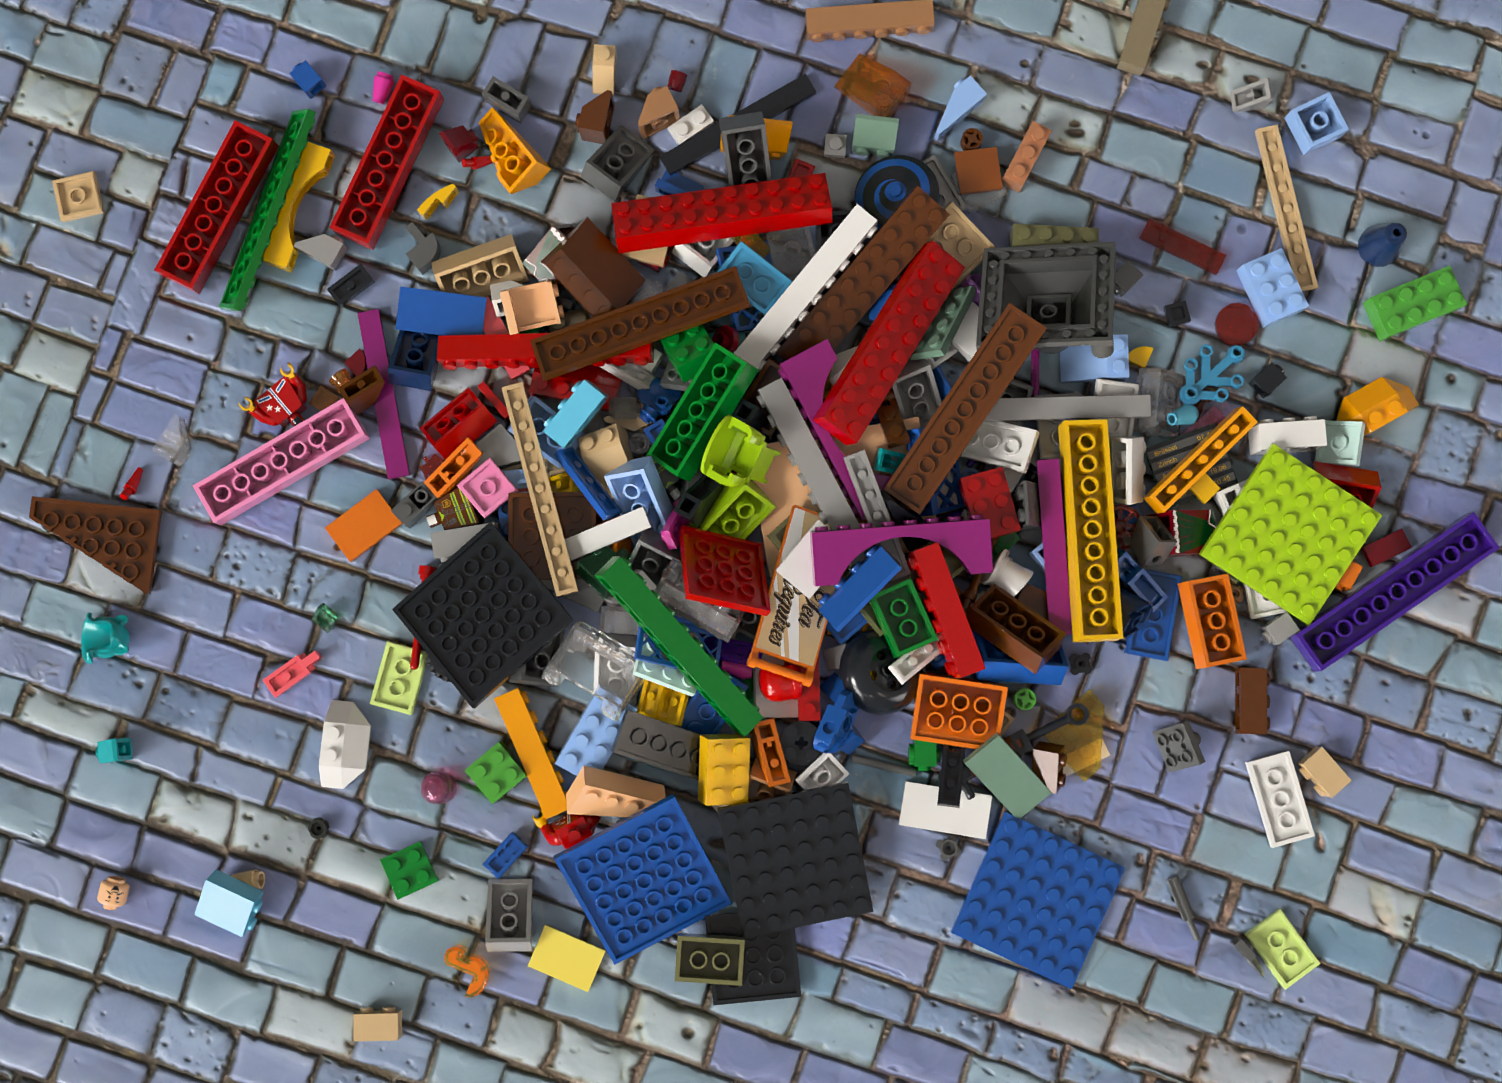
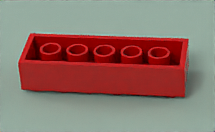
M937 542L908 553L906 562L909 570L914 572L916 578L913 580L917 592L921 591L924 599L921 602L926 613L929 612L930 622L938 636L937 647L940 654L945 655L947 662L944 665L948 675L952 674L953 678H962L986 669L939 543Z

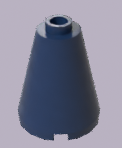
M1400 223L1379 224L1367 228L1358 240L1360 257L1374 267L1390 265L1398 258L1407 237L1406 228Z
M1120 587L1123 637L1127 638L1139 630L1136 626L1140 622L1144 624L1152 613L1153 606L1149 601Z

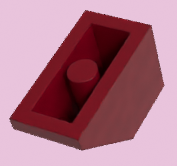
M464 125L439 133L446 147L459 163L479 148L476 143L478 137L472 129L467 131Z

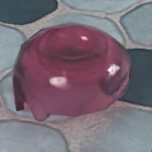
M442 771L429 773L421 783L422 797L427 802L433 804L449 802L454 798L457 791L454 778L451 774Z

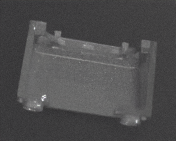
M582 621L576 622L569 630L541 677L553 685H560L567 679L602 700L601 710L603 714L616 722L622 717L645 679L633 675L636 659H634L635 651Z

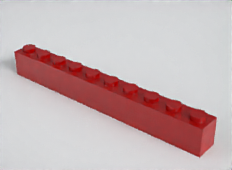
M549 333L438 336L437 361L442 368L447 370H455L456 367H465L466 369H477V367L497 369L498 366H507L513 369L520 366L539 368L530 340ZM654 342L592 365L596 367H601L605 364L625 366L626 364L634 363L644 366L647 363H654Z

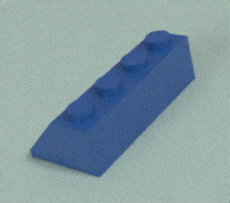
M881 544L877 547L875 545L870 547L865 553L867 557L861 563L857 561L849 569L851 573L846 578L841 577L838 585H834L835 589L830 594L825 593L819 599L818 610L837 632L902 569L899 561Z
M975 632V641L986 668L976 672L977 680L1047 685L1062 684L1068 669L1062 645L1048 662L1034 674Z

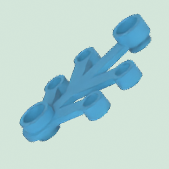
M1208 344L1203 345L1199 350V356L1201 357V380L1195 384L1194 371L1198 366V362L1194 358H1188L1184 363L1186 385L1179 392L1180 400L1184 404L1190 405L1197 404L1199 400L1225 402L1229 396L1225 388H1219L1216 392L1202 390L1206 386L1241 388L1244 383V378L1241 375L1236 374L1232 378L1217 376L1231 364L1241 363L1245 357L1244 349L1238 345L1230 347L1226 357L1210 371V357L1213 353V348ZM1207 349L1210 354H1204L1202 350ZM1233 351H1238L1240 355H1234ZM1187 363H1192L1194 368L1188 367ZM1238 379L1240 384H1235L1233 380ZM1188 391L1193 392V393H1194V396H1193V397L1188 396L1187 392H1188ZM1218 393H1223L1225 398H1220Z

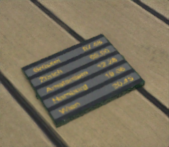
M1217 423L1147 447L1145 455L1155 483L1157 484L1217 426ZM1226 452L1206 472L1221 488L1220 490L1238 484L1228 455L1229 452ZM1188 489L1170 508L1197 499V497Z

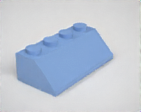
M652 457L632 459L605 474L604 478L613 499L622 511L620 515L622 516L644 507L652 526L650 529L661 534V530L669 518L673 507ZM643 531L630 537L634 547Z

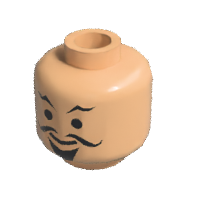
M108 876L107 879L100 883L97 900L103 904V908L117 910V907L126 904L130 886L123 877Z

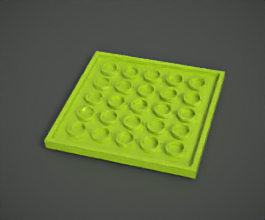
M1271 444L1201 549L1199 555L1306 625H1309L1382 515L1280 447Z

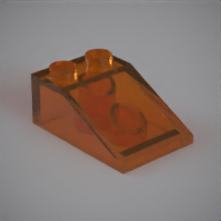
M859 53L835 84L834 88L871 115L890 118L910 92L912 83L895 70Z

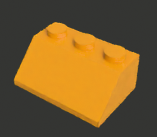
M764 118L769 160H780L787 153L793 121ZM722 137L720 140V152H724Z

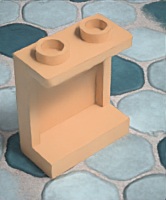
M552 279L500 291L510 335L547 325L561 324V318H565L563 307L558 305L556 297L560 296L558 286L553 284Z

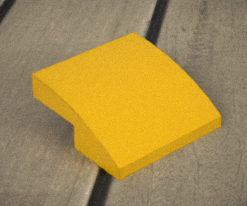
M645 679L637 713L673 725L682 726L689 696Z

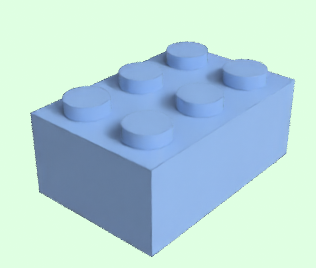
M1282 248L1245 263L1236 270L1262 328L1298 314L1309 307Z

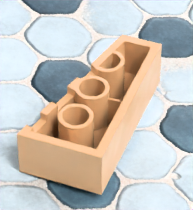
M583 765L566 793L567 814L629 817L666 798L665 788L661 784Z

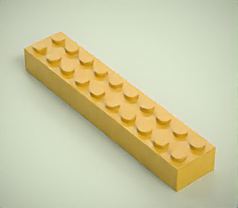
M1107 419L1064 420L1058 426L1073 642L1117 641L1123 639L1108 421Z

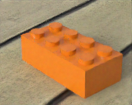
M1222 574L1179 583L1178 589L1196 669L1247 660L1229 575Z

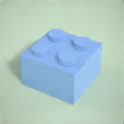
M1330 92L1292 109L1284 118L1303 155L1341 138L1349 130Z

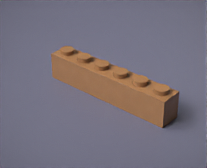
M933 0L806 8L805 15L807 41L812 40L813 42H823L825 39L842 41L850 37L864 39L867 36L883 38L890 34H896L897 36H906L909 33L924 35L933 31L935 24Z

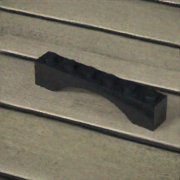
M742 398L731 415L759 431L766 419V415L758 406ZM703 474L698 481L683 493L673 511L682 519L700 528L725 485Z

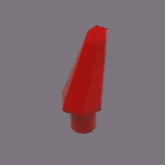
M475 156L470 159H462V166L471 167L473 170L493 163L490 156Z
M138 467L123 487L124 490L120 494L123 500H127L130 495H134L137 492L143 473L142 468Z

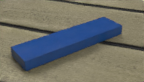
M570 447L557 450L554 456L602 520L618 517L622 511L575 449Z

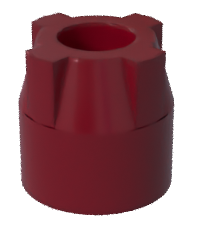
M671 70L668 89L681 93L687 74Z

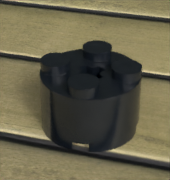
M796 721L789 724L780 735L784 757L796 765H807L817 760L821 752L814 749L813 741L818 728L806 721ZM800 737H804V741H807V745H804L803 749H799V746L795 745V741H798Z

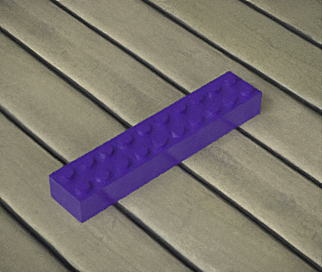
M1474 512L1465 514L1316 616L1311 624H1305L1300 627V631L1292 635L1290 639L1314 672L1323 671L1500 547Z

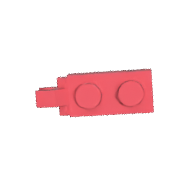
M313 651L308 656L306 653L297 655L264 678L263 682L274 698H277L316 669L314 664L323 657L319 651Z

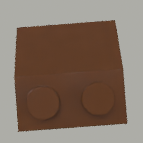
M607 90L582 106L581 114L577 113L575 125L578 126V133H580L582 141L603 144L608 139L615 107L612 91Z

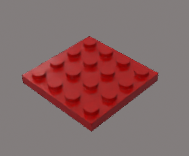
M682 525L679 529L685 599L768 616L771 608L761 543Z

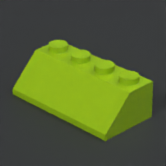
M750 480L749 484L744 483L742 487L725 486L700 528L691 523L688 527L745 540L774 510L776 505L752 480Z

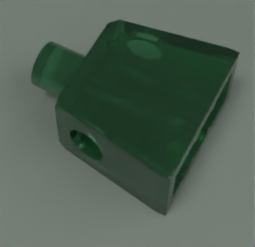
M604 546L578 561L575 572L604 600L610 595V592L594 575L613 556L625 557L628 560L630 554L625 548H621L615 553L609 546Z

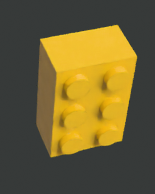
M738 734L700 735L698 800L704 805H733L748 802L749 737Z

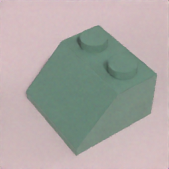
M856 114L851 152H855V154L860 156L875 154L879 158L893 156L899 119Z

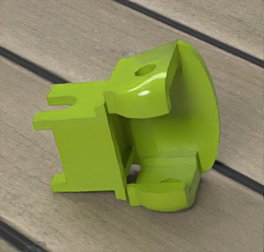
M727 415L719 423L708 442L701 462V472L718 483L729 487H742L744 483L749 484L750 480L766 484L768 480L764 477L774 456H780L781 452L768 447V443L764 441L766 436L762 435L759 431L735 417ZM731 470H734V471H736L737 473H739V474H741V475H743V476L736 475V474H733V473H730V472H731Z

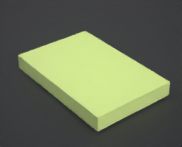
M387 641L370 704L413 715L427 665L426 659L428 654H426V651L421 650L419 667L413 670L410 667L413 647Z
M1279 908L1244 933V936L1253 945L1255 951L1285 990L1321 964Z

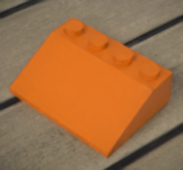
M919 672L910 739L977 749L995 733L1001 736L1008 686L998 682L964 677L953 678L951 675Z

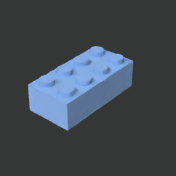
M599 684L558 754L555 764L576 776L583 765L603 770L612 754L611 748L625 710L628 709L636 712L638 709L637 705Z

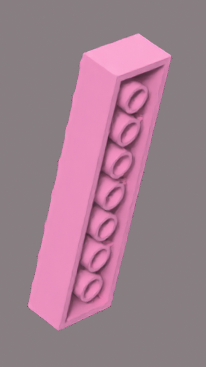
M343 398L194 484L193 487L213 523L223 525L371 438L356 413Z

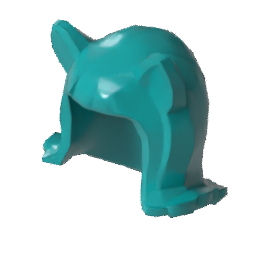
M91 612L87 613L81 635L82 657L86 663L92 664L95 657L109 658L129 652L130 633L125 627L129 620L128 616L119 615L115 618L106 616L93 618Z

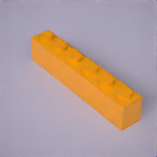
M1243 406L1235 408L1161 479L1143 499L1157 514L1165 513L1258 421Z
M516 688L494 698L545 818L548 819L566 811V793L568 791H565L562 784L565 780L561 771H556L553 764L556 760L552 750H547L545 743L548 741L544 731H539L536 723L539 720L535 711H530L527 704L530 702L527 692L525 690L522 691L521 688Z

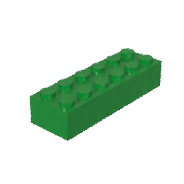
M715 342L647 453V456H651L654 461L675 476L690 482L701 465L705 449L713 432L725 416L732 415L759 369Z

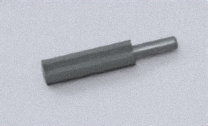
M1173 875L1167 878L1166 881L1183 922H1187L1194 941H1198L1200 936L1193 921L1195 918L1194 912L1179 875Z

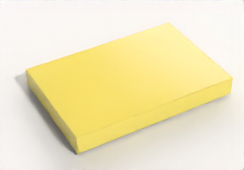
M545 924L528 967L589 992L606 950Z

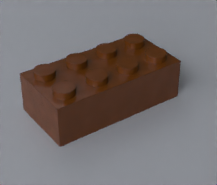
M993 584L970 607L966 616L973 631L1034 674L1059 650L1066 635L1065 632L996 584Z

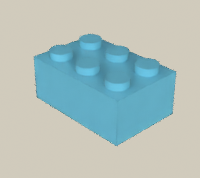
M590 380L578 381L571 389L573 392L571 397L568 399L564 398L557 407L559 412L554 416L551 415L544 423L546 428L543 432L563 448H569L610 397Z

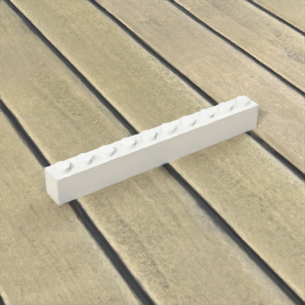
M857 204L734 353L759 369L758 372H761L769 355L774 356L780 349L781 345L779 343L783 338L788 339L795 330L793 326L797 321L802 322L809 313L807 309L812 304L815 306L823 296L821 292L825 288L829 289L836 281L835 275L839 271L843 272L848 267L850 257L853 254L857 255L864 247L862 244L867 237L869 239L872 238L878 230L876 227L877 219Z

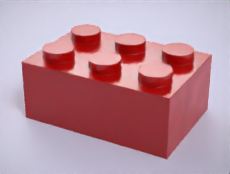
M1003 467L966 476L958 480L968 519H970V515L983 514V518L990 519L991 539L1017 533L1021 530Z

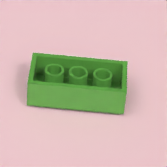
M1447 266L1370 297L1363 302V305L1381 342L1455 312L1466 306L1467 302L1451 267Z

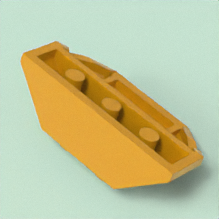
M1380 377L1344 397L1336 421L1366 423L1365 436L1419 406V403L1408 386Z

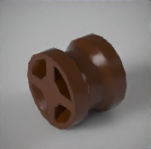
M976 128L965 130L960 141L962 150L980 149L983 141L982 133Z

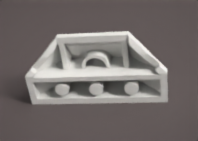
M331 700L324 720L319 759L321 787L344 789L366 770L371 725L358 709L355 702Z

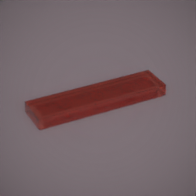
M1150 218L1139 237L1140 240L1214 275L1218 274L1226 257V254Z

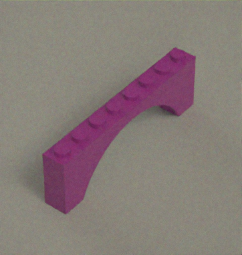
M828 339L779 364L780 369L778 373L784 382H788L791 388L789 392L793 400L798 401L801 407L799 411L804 421L808 420L811 426L809 430L814 440H818L821 447L819 449L825 460L828 459L831 465L829 468L835 479L838 478L841 484L840 489L845 498L849 499L851 503L850 508L855 517H858L859 520L866 519L843 459L845 455L837 447L830 433L812 420L823 403V392L828 374L838 359ZM874 473L879 490H884L892 476Z
M983 514L970 515V519L961 520V516L948 517V521L939 522V518L925 519L926 523H917V520L913 519L903 520L904 524L895 525V521L881 522V526L873 527V523H861L859 528H851L850 525H837V530H828V526L815 527V531L810 532L813 585H838L848 565L861 552L876 543L898 537H917L935 543L938 542L939 545L950 551L960 561L967 573H993L990 519L983 518Z

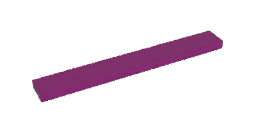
M380 310L360 312L357 314L367 368L369 369L376 365L385 381L374 406L387 477L391 480L410 476L394 384L389 383V357Z
M1059 459L1037 460L1048 620L1065 632L1066 635H1071L1072 623Z

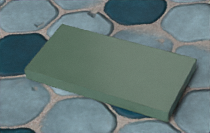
M995 733L963 760L965 765L1015 818H1022L1052 793L998 733Z

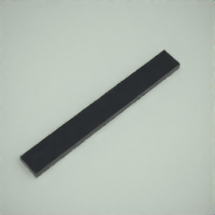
M805 73L733 115L762 111L763 118L772 119L816 94V90ZM720 123L659 156L669 175L679 172L720 148Z

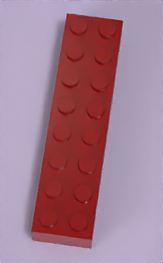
M401 74L331 222L330 229L335 234L374 251L443 104L444 98L439 90Z
M236 120L233 122L154 270L157 273L200 295L279 148L272 138Z

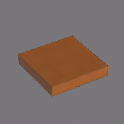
M997 147L954 152L959 195L1002 190Z

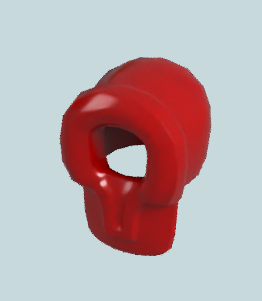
M784 661L782 667L802 673L801 666ZM760 669L758 683L760 691L766 699L773 702L796 700L803 694L802 682Z

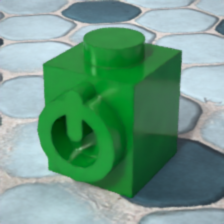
M913 740V743L908 744L909 765L918 767V771H931V767H937V762H940L941 759L937 743Z

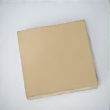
M90 171L52 180L60 221L63 223L104 213L96 172Z

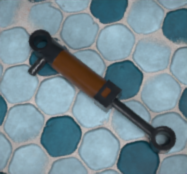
M1074 703L1067 708L1066 713H1064L1065 716L1028 734H1025L1024 730L1020 729L1003 739L1020 756L1033 749L1030 742L1068 723L1070 725L1084 724L1089 718V711L1083 704ZM1075 708H1080L1083 711V717L1078 721L1074 720L1071 716V712ZM964 763L962 790L967 800L975 797V794L968 780L976 777V775ZM940 770V772H939V774H938V781H939V782H940V773H941V770Z

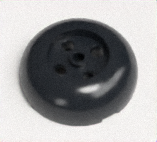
M873 628L858 633L848 642L841 655L839 676L840 680L842 679L844 688L852 692L855 706L870 714L887 715L904 709L914 700L917 692L919 672H923V668L904 684H901L888 669L900 657L894 658L884 634L879 636ZM878 652L884 655L883 660L877 658ZM870 671H872V675L875 678L874 680H872ZM890 680L893 681L891 683V689H889L887 686V683Z

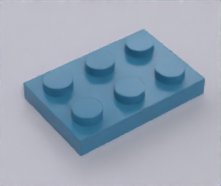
M743 241L738 243L717 270V272L736 266L749 303L764 315L767 314L792 283L789 277Z

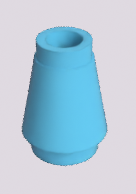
M1185 404L1167 415V422L1172 426L1192 425L1197 421L1199 412L1195 406Z

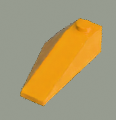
M494 107L479 121L484 140L489 145L492 154L490 156L491 160L495 163L498 171L496 173L498 180L510 194L537 185L551 170L534 148Z

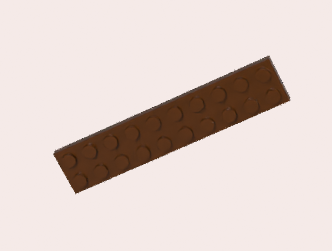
M916 186L837 278L834 284L826 291L820 301L809 311L806 318L797 325L792 335L781 344L777 354L786 361L789 359V356L794 357L828 339L834 351L950 214L919 186Z
M734 266L530 340L542 378L544 381L751 306L737 268Z
M1009 303L886 484L884 490L918 514H921L1048 328Z

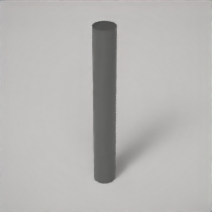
M852 754L851 758L853 763L911 777L916 775V768L857 754Z

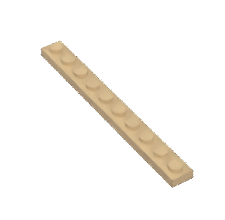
M519 382L501 387L556 596L558 598L579 592L524 383Z

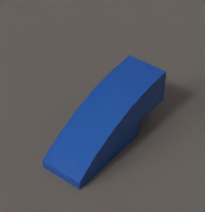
M1117 548L1119 581L1131 593L1149 601L1153 606L1152 612H1154L1168 596L1144 568L1138 566L1126 551Z

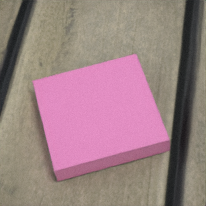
M491 458L487 459L457 485L485 519L508 501V493L518 492L517 488Z

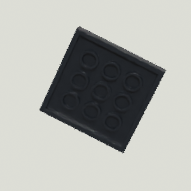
M738 912L705 916L706 933L708 935L743 937ZM795 928L745 938L742 986L711 984L713 1006L801 997Z

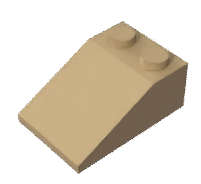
M616 423L578 438L584 463L612 499L613 496L604 478L605 474L633 459L627 430Z

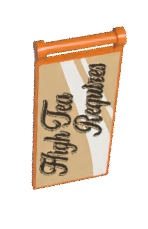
M794 505L791 508L789 521L768 590L771 612L768 616L761 615L753 647L747 660V666L751 668L758 667L802 682V685L810 687L827 625V619L818 610V605L820 604L818 601L825 593L830 594L835 587L834 585L820 586L809 599L775 571L817 520L821 521L817 512ZM760 652L807 668L806 672L803 674L759 659L758 654Z

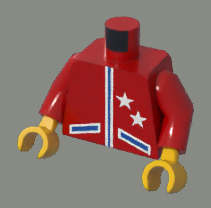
M287 362L291 370L286 372L280 366V372L284 377L253 401L256 405H253L249 397L244 396L249 401V404L243 407L238 403L239 407L244 411L249 410V413L258 421L271 426H278L280 424L285 427L289 423L296 426L305 421L300 414L307 409L305 404L307 401L306 386L298 374L294 373L293 365L290 362Z
M540 810L542 817L535 818L534 814L532 816L536 826L541 828L540 830L547 842L553 846L562 845L565 849L592 836L596 825L601 820V816L566 814L548 824L549 821L545 818L542 810Z

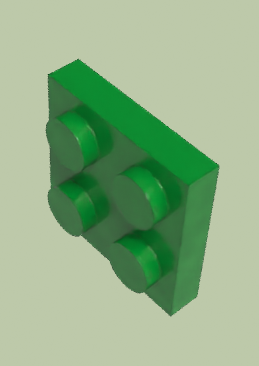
M422 841L380 859L397 900L439 881Z

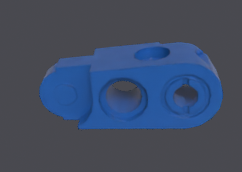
M842 690L835 705L828 704L814 736L813 746L815 750L823 753H836L842 748L844 741L847 740L858 712L857 709L853 708L854 701L851 691Z

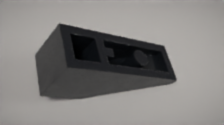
M885 490L880 491L893 521H895V525L904 524L903 520L916 519L917 523H926V520H923L920 514ZM901 537L909 552L930 542V540L923 538Z

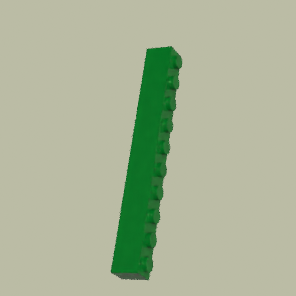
M613 556L594 576L676 665L738 735L747 736L763 719V716L759 713V707L754 702L747 700L745 691L731 682L732 677L730 674L717 666L718 661L711 654L707 655L703 650L704 645L698 639L691 637L689 628L684 623H679L674 616L676 614L674 611L660 602L661 597L654 590H650L645 585L647 582L640 574H635L631 569L632 564L625 557Z

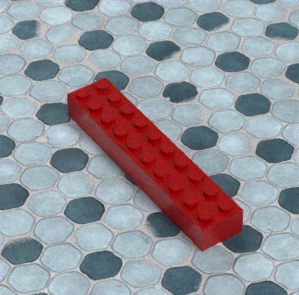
M825 173L611 203L618 253L832 223V204Z
M934 241L924 244L912 259L812 419L845 445L858 443L962 274L965 266Z

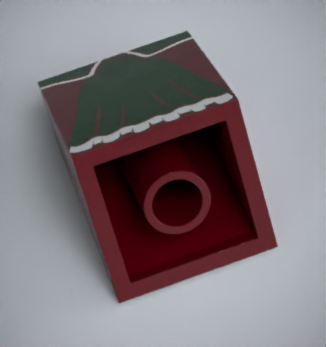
M1170 510L1165 513L1145 515L1158 516L1176 539L1177 544L1168 557L1199 555L1201 549L1216 528L1214 510Z

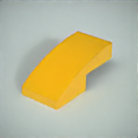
M454 184L445 186L428 197L419 206L417 211L423 218L428 220L440 204L445 208L449 207L459 194L458 188Z

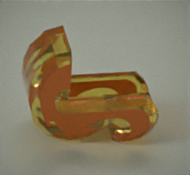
M454 945L444 954L445 964L473 976L465 997L472 998L479 995L489 982L491 974L489 962L479 955L465 956L464 953L467 951V948L462 945Z

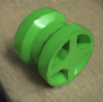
M1023 688L1013 694L1012 701L1019 710H1029L1036 703V695L1032 690Z

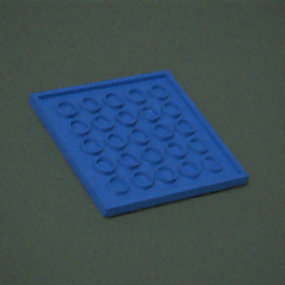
M674 794L554 855L556 864L614 965L704 919L705 916H709L732 904Z
M1004 811L950 932L1072 989L1125 867L1018 817L1015 818Z

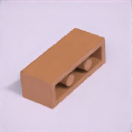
M1035 121L1032 122L1003 176L1002 185L1018 193L1021 191L1052 130Z

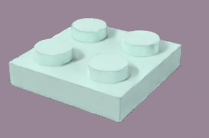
M1325 420L1327 446L1316 450L1315 461L1335 465L1360 466L1366 423Z

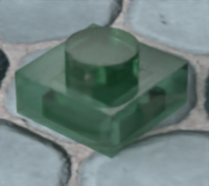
M325 603L318 606L312 617V620L326 633L334 628L339 619L334 610Z

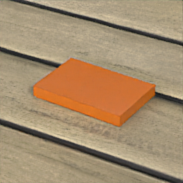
M376 489L326 526L325 529L349 562L352 563L403 523L392 513L391 506L379 490Z

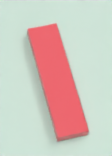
M487 296L483 329L485 335L510 334L502 319L496 316L494 306ZM504 366L511 380L531 370L528 366H520L515 369Z

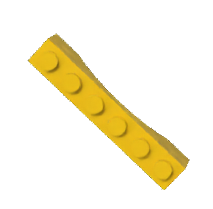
M307 142L305 149L300 153V164L293 172L292 185L284 196L286 198L285 204L282 209H279L277 225L271 230L269 236L271 238L270 244L264 249L262 254L263 261L267 265L292 273L299 254L298 250L294 247V223L298 207L310 188L319 180L328 176L335 158V154L331 149L311 142Z

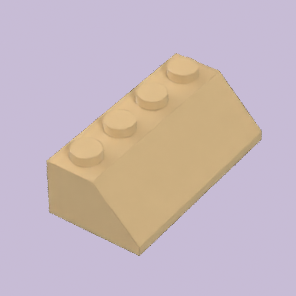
M512 234L431 262L433 273L441 292L486 297L491 295V284L510 280L519 284L529 281Z

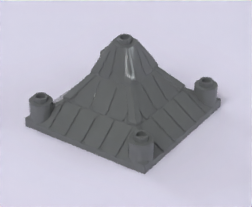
M1115 242L984 248L976 340L977 350L1005 308L1011 303L1048 328L1035 346V350L1054 354L1063 351L1069 346L1091 345V351L1095 357L1107 358L1111 356L1114 352Z

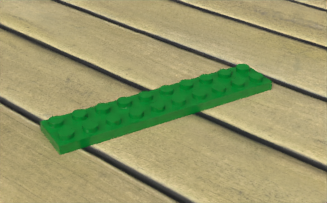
M310 109L292 111L219 307L222 309L241 311L247 305V294L249 289L255 284L256 277L254 276L256 270L262 265V254L264 249L269 246L271 230L276 227L278 222L277 214L279 209H282L285 204V193L292 185L293 172L300 164V153L305 149L308 142L306 137L315 124L314 116L316 112Z

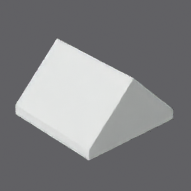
M822 752L817 760L804 769L795 780L804 790L840 783L849 773L831 753Z

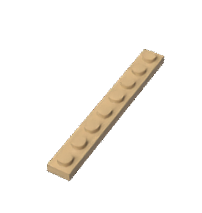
M1278 124L1258 128L1255 130V135L1286 258L1302 292L1315 290L1318 288Z

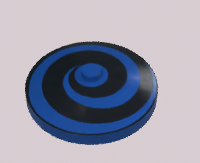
M905 155L885 157L870 165L859 178L854 194L855 206L858 204L877 219L876 227L879 230L916 186H919L939 204L940 190L938 181L933 171L919 159Z

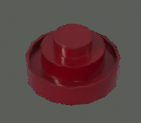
M723 325L715 331L712 341L714 344L716 342L734 353L739 345V335L735 328Z

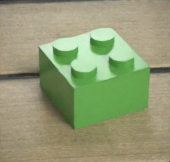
M503 742L495 744L465 769V772L491 804L497 803L527 778L523 766Z

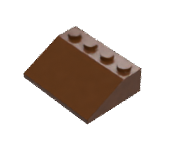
M588 217L541 261L543 266L592 317L624 307L645 282L643 276L621 253H618V249Z

